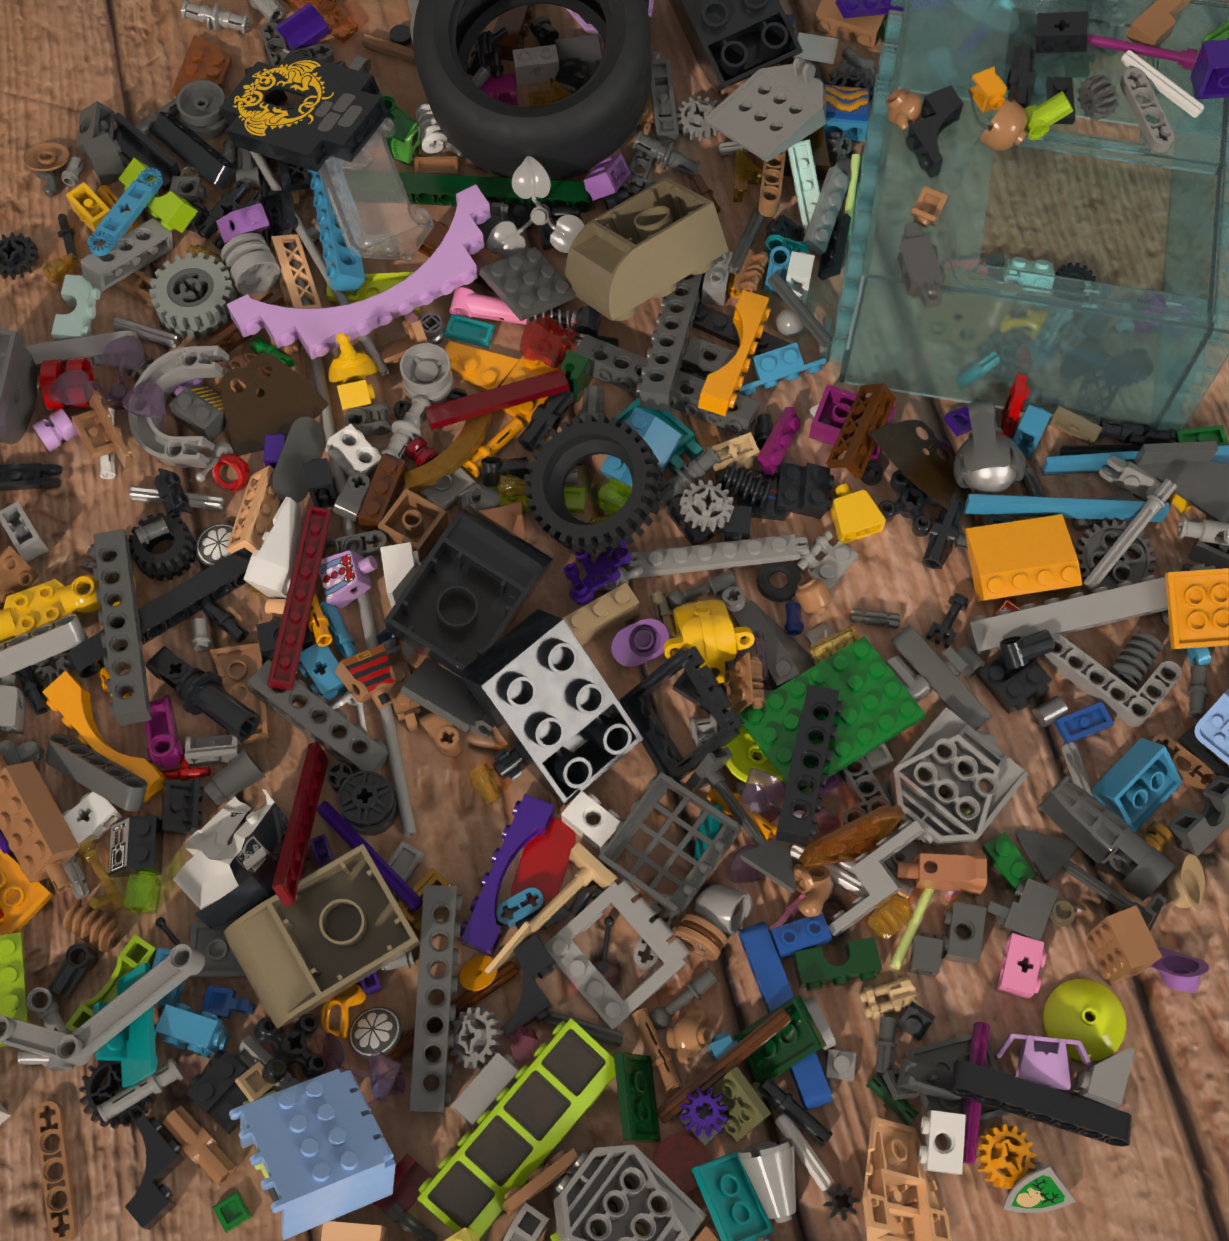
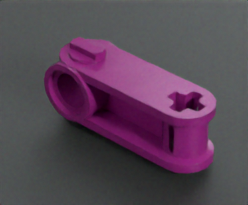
M166 694L161 699L150 701L152 720L145 721L149 746L147 748L149 762L155 766L159 765L161 768L168 769L179 763L183 754L182 742L178 738L173 705L170 696Z

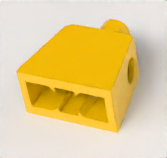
M847 483L835 489L838 498L832 502L831 515L838 541L840 540L845 544L883 531L886 519L867 491L860 490L852 493Z

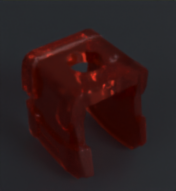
M545 315L544 318L541 317L535 322L527 324L521 339L520 353L524 356V359L540 360L552 368H559L566 357V351L571 349L577 332L570 328H562L556 324V320Z

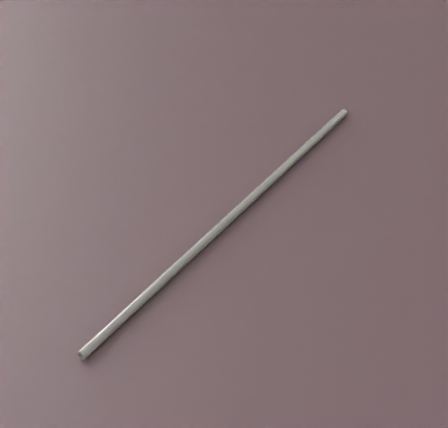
M294 242L288 243V248L292 252L296 248ZM292 259V267L299 270L301 264ZM299 277L296 279L295 283L300 287L305 288L307 286L306 281ZM304 296L301 299L303 306L311 305L309 298ZM317 357L313 360L310 358L316 391L329 404L321 412L326 442H328L329 437L336 434L337 431L322 357ZM329 455L338 497L347 482L345 471ZM341 516L345 536L357 534L355 521ZM359 542L352 543L349 546V551L356 552L360 547ZM367 590L357 598L366 647L369 650L377 647L379 642ZM390 704L380 709L379 713L388 751L403 836L410 837L416 835V828Z

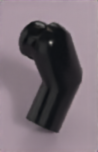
M591 885L579 891L568 911L577 916L584 910L589 901L595 900L604 890L600 889L598 885Z

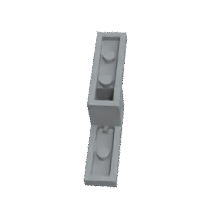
M908 820L898 828L899 833L892 838L887 836L876 844L878 849L871 854L865 852L855 859L856 865L851 869L870 895L867 897L863 894L852 902L854 906L846 913L844 910H841L831 918L832 923L828 925V928L833 936L842 934L903 889L884 862L927 831L920 821L912 822Z

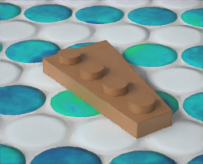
M259 643L211 649L210 652L217 667L216 669L223 680L224 690L260 716L257 730L248 739L242 740L243 743L269 741L267 704L249 691L247 682L264 664Z

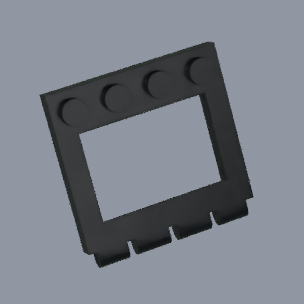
M696 646L690 649L682 648L618 700L643 737L641 743L659 773L662 772L672 777L677 783L694 771L708 753L716 754L741 733L738 729L744 725L735 708L726 711L732 704L722 687H717L713 690L718 681L708 665L700 668L705 663V660ZM682 668H684L721 728L720 731L684 759L647 699L651 693Z

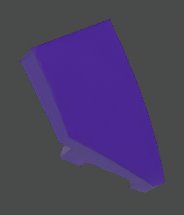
M964 406L945 415L944 421L956 437L972 430L968 407Z

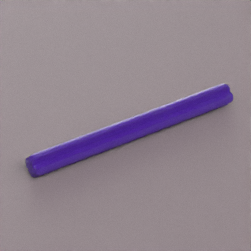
M323 801L317 806L319 815L352 849L364 844L386 884L413 912L422 907L423 900L327 801Z

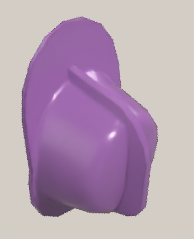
M648 618L621 629L614 636L611 645L612 655L623 666L634 667L641 665L664 653L663 645L669 639L668 630L663 623L656 619Z
M1158 948L1162 958L1150 967L1159 971L1164 984L1170 989L1196 993L1199 988L1200 977L1209 970L1208 964L1198 958L1189 957L1173 950Z

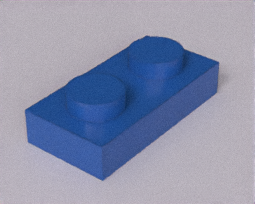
M1102 701L1059 718L1054 722L1065 744L1079 741L1114 725Z

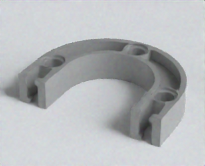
M190 346L172 350L151 363L138 379L132 391L128 408L130 429L137 443L146 452L163 463L181 468H206L212 461L211 457H206L201 453H196V451L206 449L214 451L215 444L203 436L167 435L162 423V412L169 395L182 383L195 378H222L227 373L226 367H221L218 363L212 362L216 360L229 362L230 355L219 346Z

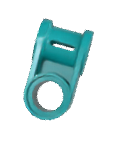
M776 234L766 239L764 252L768 253L769 260L771 251L777 246L786 247L790 255L792 251L798 252L797 249H800L799 252L809 253V247L806 244ZM779 251L774 255V261L778 264L784 263L787 259V254L783 251Z

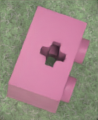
M1014 933L1007 938L996 991L1026 1000L1030 999L1034 993L1037 994L1041 985V978L1038 977L1039 967L1043 968L1047 952L1043 951L1044 942ZM1021 962L1024 963V968L1028 969L1027 971L1021 972L1022 967L1019 966Z

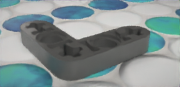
M267 22L261 27V34L271 65L278 67V60H281L279 54L283 49H287L284 38L276 29L278 24ZM273 32L275 38L271 39L269 33ZM326 43L292 51L293 53L311 58L315 56V59L329 63L334 61L333 48ZM274 47H282L279 52L271 51Z
M637 148L629 165L631 174L622 184V188H627L629 198L643 191V188L646 189L656 183V181L648 179L656 158H651L647 154L646 160L643 159V153L645 152ZM640 166L646 170L643 173H637L634 171V168Z

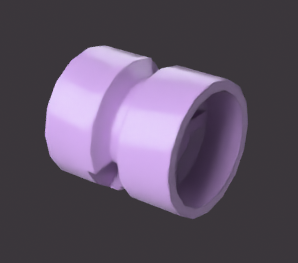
M62 408L50 414L49 420L43 418L32 425L49 452L61 446L62 440L69 441L78 436L75 427Z

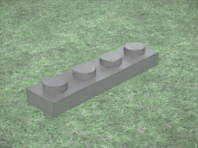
M836 166L828 169L803 241L804 244L818 255L825 253L850 182V178Z

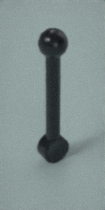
M163 917L157 918L155 921L156 926L162 928L175 945L181 944L167 927L166 920Z
M612 917L604 919L606 929L601 962L597 966L600 973H605L608 970L606 960L611 927L614 925Z

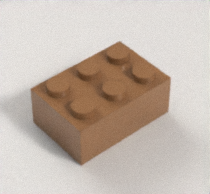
M1137 905L1107 916L1086 935L1088 938L1086 939L1088 949L1092 954L1096 955L1100 963L1099 971L1102 977L1108 980L1110 985L1140 974L1162 958Z

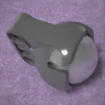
M994 400L968 403L972 431L969 433V438L956 453L953 465L954 478L958 485L964 489L970 487L978 493L989 495L1000 493L1012 486L1014 481L1019 482L1023 479L1026 469L1025 456L1018 444L1009 436L1003 434V430L999 428Z

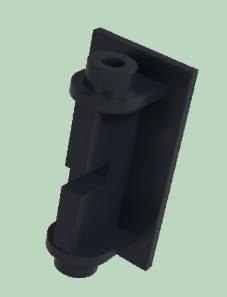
M159 468L160 475L155 477L154 484L160 498L165 499L162 503L166 514H173L175 518L177 516L180 517L181 512L191 514L192 510L189 505V499L184 493L180 477L173 471Z

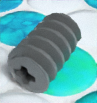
M1134 633L1131 641L1127 643L1126 648L1122 650L1121 655L1118 656L1115 663L1111 666L1110 672L1132 689H1136L1138 686L1137 682H1141L1143 679L1142 675L1148 672L1147 667L1153 665L1152 659H1157L1159 656L1158 652L1163 650V644L1150 634Z

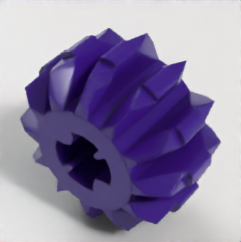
M700 1087L696 1088L697 1098L691 1093H687L686 1098L691 1104L682 1102L680 1105L681 1109L689 1111L681 1114L680 1120L690 1119L685 1129L689 1131L693 1126H696L695 1137H699L701 1129H705V1135L709 1138L712 1135L711 1126L719 1133L722 1128L717 1121L722 1123L727 1121V1117L719 1113L726 1111L728 1107L725 1104L717 1105L722 1099L721 1094H718L714 1099L710 1098L713 1093L712 1088H708L706 1096H703ZM702 1106H707V1112L712 1113L711 1116L707 1115L705 1120L699 1118L700 1113L696 1114V1109L701 1110Z

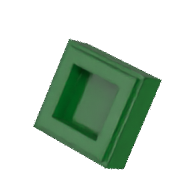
M236 1191L212 1207L225 1233L230 1232L252 1218L239 1191Z

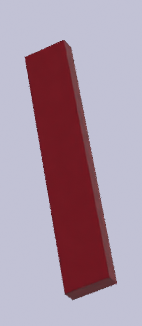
M561 369L427 407L425 410L431 430L565 392L569 390V385L564 372L562 373Z

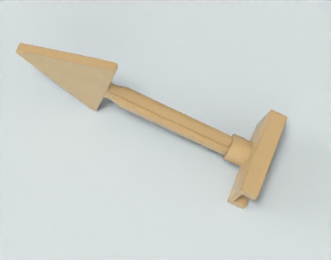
M578 842L571 849L569 860L580 869L574 875L575 878L530 923L526 921L484 971L489 975L515 955L513 950L528 940L531 934L538 931L583 886L586 887L593 881L605 891L617 880V877Z

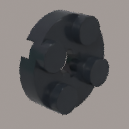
M282 190L268 192L265 196V199H268L267 205H263L269 222L267 231H272V236L290 235L292 230L298 227V219L295 216L293 195Z

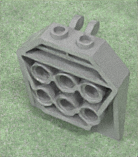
M797 57L793 65L788 64L759 69L705 116L704 120L705 123L765 162H768L826 124L825 85L819 78H814L815 66L811 63H806L803 58Z
M945 707L889 775L893 812L897 815L896 818L901 824L908 820L912 822L917 820L925 827L927 831L914 840L916 843L921 839L924 843L934 846L973 844L983 834L1029 773L950 709ZM937 748L945 749L948 753V758L939 756ZM958 765L966 766L969 775L961 774L958 770ZM918 771L926 772L929 781L920 780L917 774ZM980 781L988 784L989 792H984L980 789ZM939 788L947 789L950 798L941 797L938 792ZM960 805H966L970 809V816H965L961 813Z
M634 1144L594 1148L588 1155L583 1152L573 1164V1167H570L566 1172L567 1175L557 1184L556 1190L559 1194L553 1200L559 1241H689L706 1217V1214ZM624 1178L632 1180L634 1190L628 1189L625 1186ZM608 1200L615 1202L618 1207L617 1213H613L608 1209ZM651 1200L660 1204L661 1213L653 1210ZM591 1223L599 1226L601 1230L600 1237L593 1235L591 1232ZM635 1223L644 1227L645 1236L637 1234Z

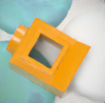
M995 66L974 74L972 80L977 85L969 88L968 92L981 111L986 113L1001 108L1006 101L1004 97L1007 87L999 75L995 74Z

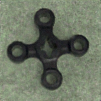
M897 470L891 476L890 485L893 490L899 492L900 498L896 502L882 501L877 507L885 517L886 522L892 521L898 514L905 518H911V528L914 535L925 537L931 531L932 521L923 514L922 508L927 504L932 506L940 504L926 493H922L916 488H910V480L900 470Z
M306 1013L299 1017L295 1022L294 1031L287 1034L277 1029L270 1017L262 1018L255 1025V1038L260 1042H270L275 1046V1058L270 1059L262 1069V1077L266 1082L275 1084L281 1081L286 1075L287 1066L293 1063L300 1064L303 1067L304 1075L309 1079L324 1074L327 1069L326 1058L320 1054L312 1055L306 1050V1038L311 1037L318 1029V1020L314 1015Z

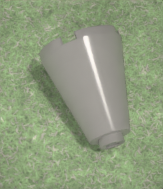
M792 1138L779 1139V1145L776 1142L771 1143L770 1140L742 1149L743 1151H738L739 1159L767 1217L774 1219L775 1223L791 1220V1214L796 1212L795 1153Z

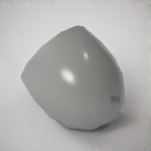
M711 885L705 888L696 898L694 911L696 915L711 922L723 933L733 935L741 928L745 919L750 915L753 901L749 894L725 885ZM741 900L740 910L736 915H733L737 904Z

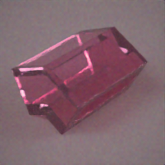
M518 1024L516 1031L507 1035L515 1062L532 1057L538 1043L534 1029Z

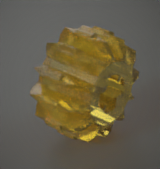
M900 894L894 895L873 911L868 918L867 924L875 935H878L881 939H889L908 924V921L913 917L914 910Z

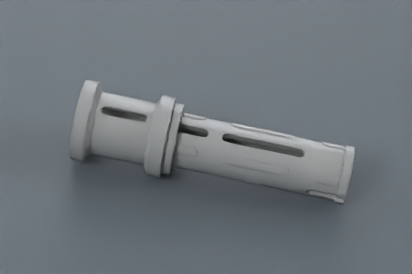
M170 1057L168 1062L157 1068L155 1073L98 1105V1112L102 1119L107 1122L153 1092L154 1094L161 1093L165 1086L177 1079L181 1081L184 1079V1076L174 1058Z

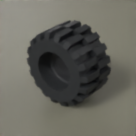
M163 512L157 513L155 517L152 514L148 515V519L145 521L141 519L138 524L144 527L163 518L169 529V533L149 540V544H146V542L140 543L135 533V530L139 529V527L134 526L131 530L134 535H129V549L132 558L143 574L146 573L151 579L156 577L158 581H163L164 577L169 581L173 580L175 575H178V577L182 576V571L184 569L188 571L191 568L189 563H194L196 559L194 556L196 554V542L186 523H183L182 519L178 516L175 518L170 513L164 516ZM174 540L172 547L168 551L161 554L151 553L154 546L160 541Z

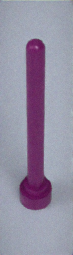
M1088 34L1087 44L1124 52L1131 50L1135 54L1178 62L1177 65H1182L1183 69L1188 70L1193 69L1198 52L1197 49L1192 48L1182 49L1179 52Z

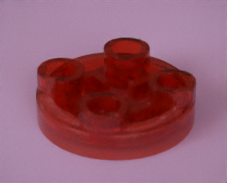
M682 1133L670 1135L662 1140L653 1156V1163L683 1193L691 1192L699 1187L692 1168L709 1162V1156L704 1145L697 1138Z

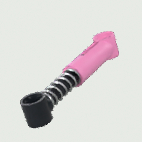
M463 287L454 290L449 310L450 314L466 318L477 317L528 325L531 321H535L536 324L543 322L544 325L550 323L553 327L555 325H559L561 328L567 326L568 329H574L575 332L592 335L598 334L602 316L600 312L591 306H583L578 311L569 313L568 310L562 312L560 309L558 311L550 309L520 321L500 297L476 294L474 291Z

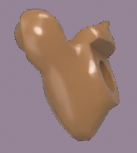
M817 864L793 865L797 890L806 896L799 903L798 909L806 917L820 915L823 904L829 899L835 885L830 877L829 870Z

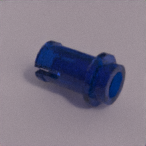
M789 602L785 604L786 623L784 629L787 631V634L795 636L801 634L804 629V623L801 622V605L798 602Z

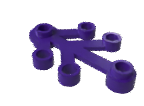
M624 540L620 542L622 549L615 551L609 546V553H600L594 564L590 559L591 554H588L585 550L583 553L574 552L578 562L582 563L587 575L581 581L579 577L580 570L575 563H570L564 567L563 572L573 585L569 592L572 601L578 605L587 604L593 599L594 590L610 582H615L621 577L617 567L629 563L632 559L629 550L625 548L627 543ZM615 553V558L607 562L611 554ZM602 574L605 575V576H603V577H601V578H599V579H596L598 576H600V575H602Z

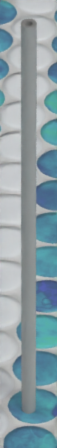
M250 151L272 191L282 190L263 156ZM295 212V216L298 219V227L295 230L330 287L329 279L326 277V262ZM331 289L340 306L350 304L343 291ZM369 335L359 336L381 376L387 375L389 369Z

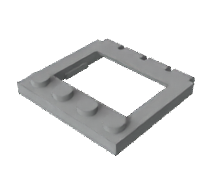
M627 879L619 885L616 882L612 883L545 944L559 968L611 1029H616L678 973L687 964L684 959L691 953L679 938H676L671 944L667 942L675 933L661 917L653 923L650 922L657 913L643 897L635 903L632 902L639 892ZM612 904L664 963L661 968L653 972L634 989V992L625 1000L618 995L572 941L582 931L585 932L604 915L603 912Z

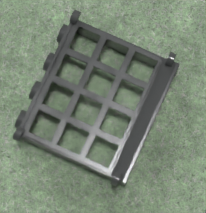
M661 772L658 777L651 779L644 796L634 802L631 808L632 812L627 819L621 820L617 825L616 834L613 838L603 844L598 858L606 868L612 869L671 912L668 914V917L673 920L676 916H681L742 830L740 828L741 824L738 821L735 822L674 781L672 777ZM668 788L683 797L673 813L658 804ZM688 802L703 811L693 827L678 817ZM654 808L668 817V820L658 833L643 824ZM708 815L723 824V827L713 841L698 831ZM673 822L689 831L678 847L663 838ZM639 828L654 838L643 854L628 844ZM694 835L709 845L698 861L683 851ZM659 842L674 851L663 868L648 858ZM624 848L639 858L630 872L615 863ZM678 856L694 865L683 882L668 872ZM644 862L659 872L650 886L634 876ZM664 876L679 886L670 900H667L654 890Z

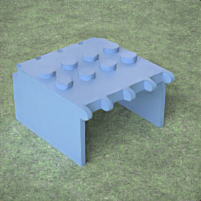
M339 1069L333 1070L236 1107L229 1112L232 1120L240 1118L239 1137L242 1149L253 1144L256 1146L258 1153L253 1154L249 1158L251 1164L255 1166L263 1163L269 1175L268 1178L261 1181L262 1189L268 1190L274 1187L279 1200L273 1202L270 1207L273 1213L282 1211L281 1236L283 1240L393 1194L396 1165L394 1159H392L394 1155L384 1137L380 1138L383 1133L373 1114H369L371 1110L362 1092L358 1091L359 1086L350 1070L342 1073Z

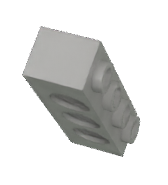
M154 218L124 234L110 253L104 256H97L91 253L81 259L83 278L100 291L106 290L173 250L172 232Z

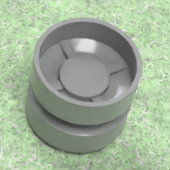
M421 343L410 347L403 354L400 361V371L407 397L411 401L415 396L422 397L429 401L432 406L444 403L454 388L450 359L446 351L432 343Z

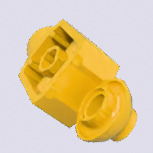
M90 574L76 578L67 586L54 579L7 596L4 608L0 610V644L68 615L76 614L80 620L75 611L89 613L102 607L96 597V588H99V581H96L94 575ZM86 589H90L88 593L82 594Z

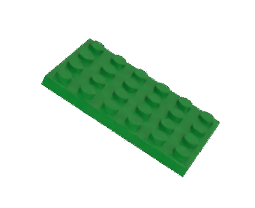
M865 636L765 695V703H763L762 708L754 709L752 705H749L738 713L744 723L743 727L785 784H787L808 684L839 690L838 700L843 701L840 717L835 716L833 724H837L838 727L835 740L830 739L828 748H832L833 752L830 764L824 765L823 772L828 773L827 778L918 723L926 715ZM817 714L814 716L818 720H824L827 718L823 714ZM819 738L809 739L813 744H820L822 742ZM811 761L804 763V765L807 768L817 767V765ZM801 786L798 789L801 792L805 793L811 788L808 786Z

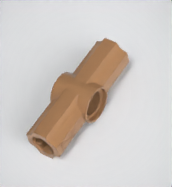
M180 1105L166 1116L163 1124L182 1144V1150L197 1165L200 1164L217 1185H221L234 1174L238 1167L218 1146L219 1142L203 1125L200 1126L187 1109Z

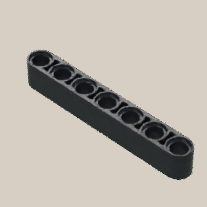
M956 1061L953 1063L950 1092L956 1096L1109 1145L1120 1147L1130 1145L1132 1115L1127 1112L972 1062Z

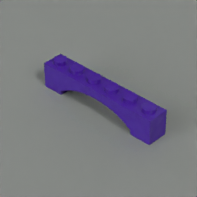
M524 794L522 801L518 800L512 812V815L515 817L512 824H507L503 831L502 839H504L501 849L496 848L492 856L491 862L494 865L490 873L486 872L481 882L483 890L480 896H475L470 907L472 915L469 921L465 920L461 926L460 936L463 946L493 957L503 934L502 927L497 925L496 910L504 876L515 857L526 844L539 834L545 836L555 813L554 805Z

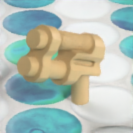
M906 976L898 978L897 981L877 985L872 988L871 986L864 987L862 992H858L860 1002H867L868 1004L867 1007L863 1008L865 1017H872L873 1020L880 1018V1014L891 1011L894 1014L900 1013L901 1007H908L911 1001L921 1006L915 999L918 995L916 988ZM888 995L889 1001L876 1003V996Z

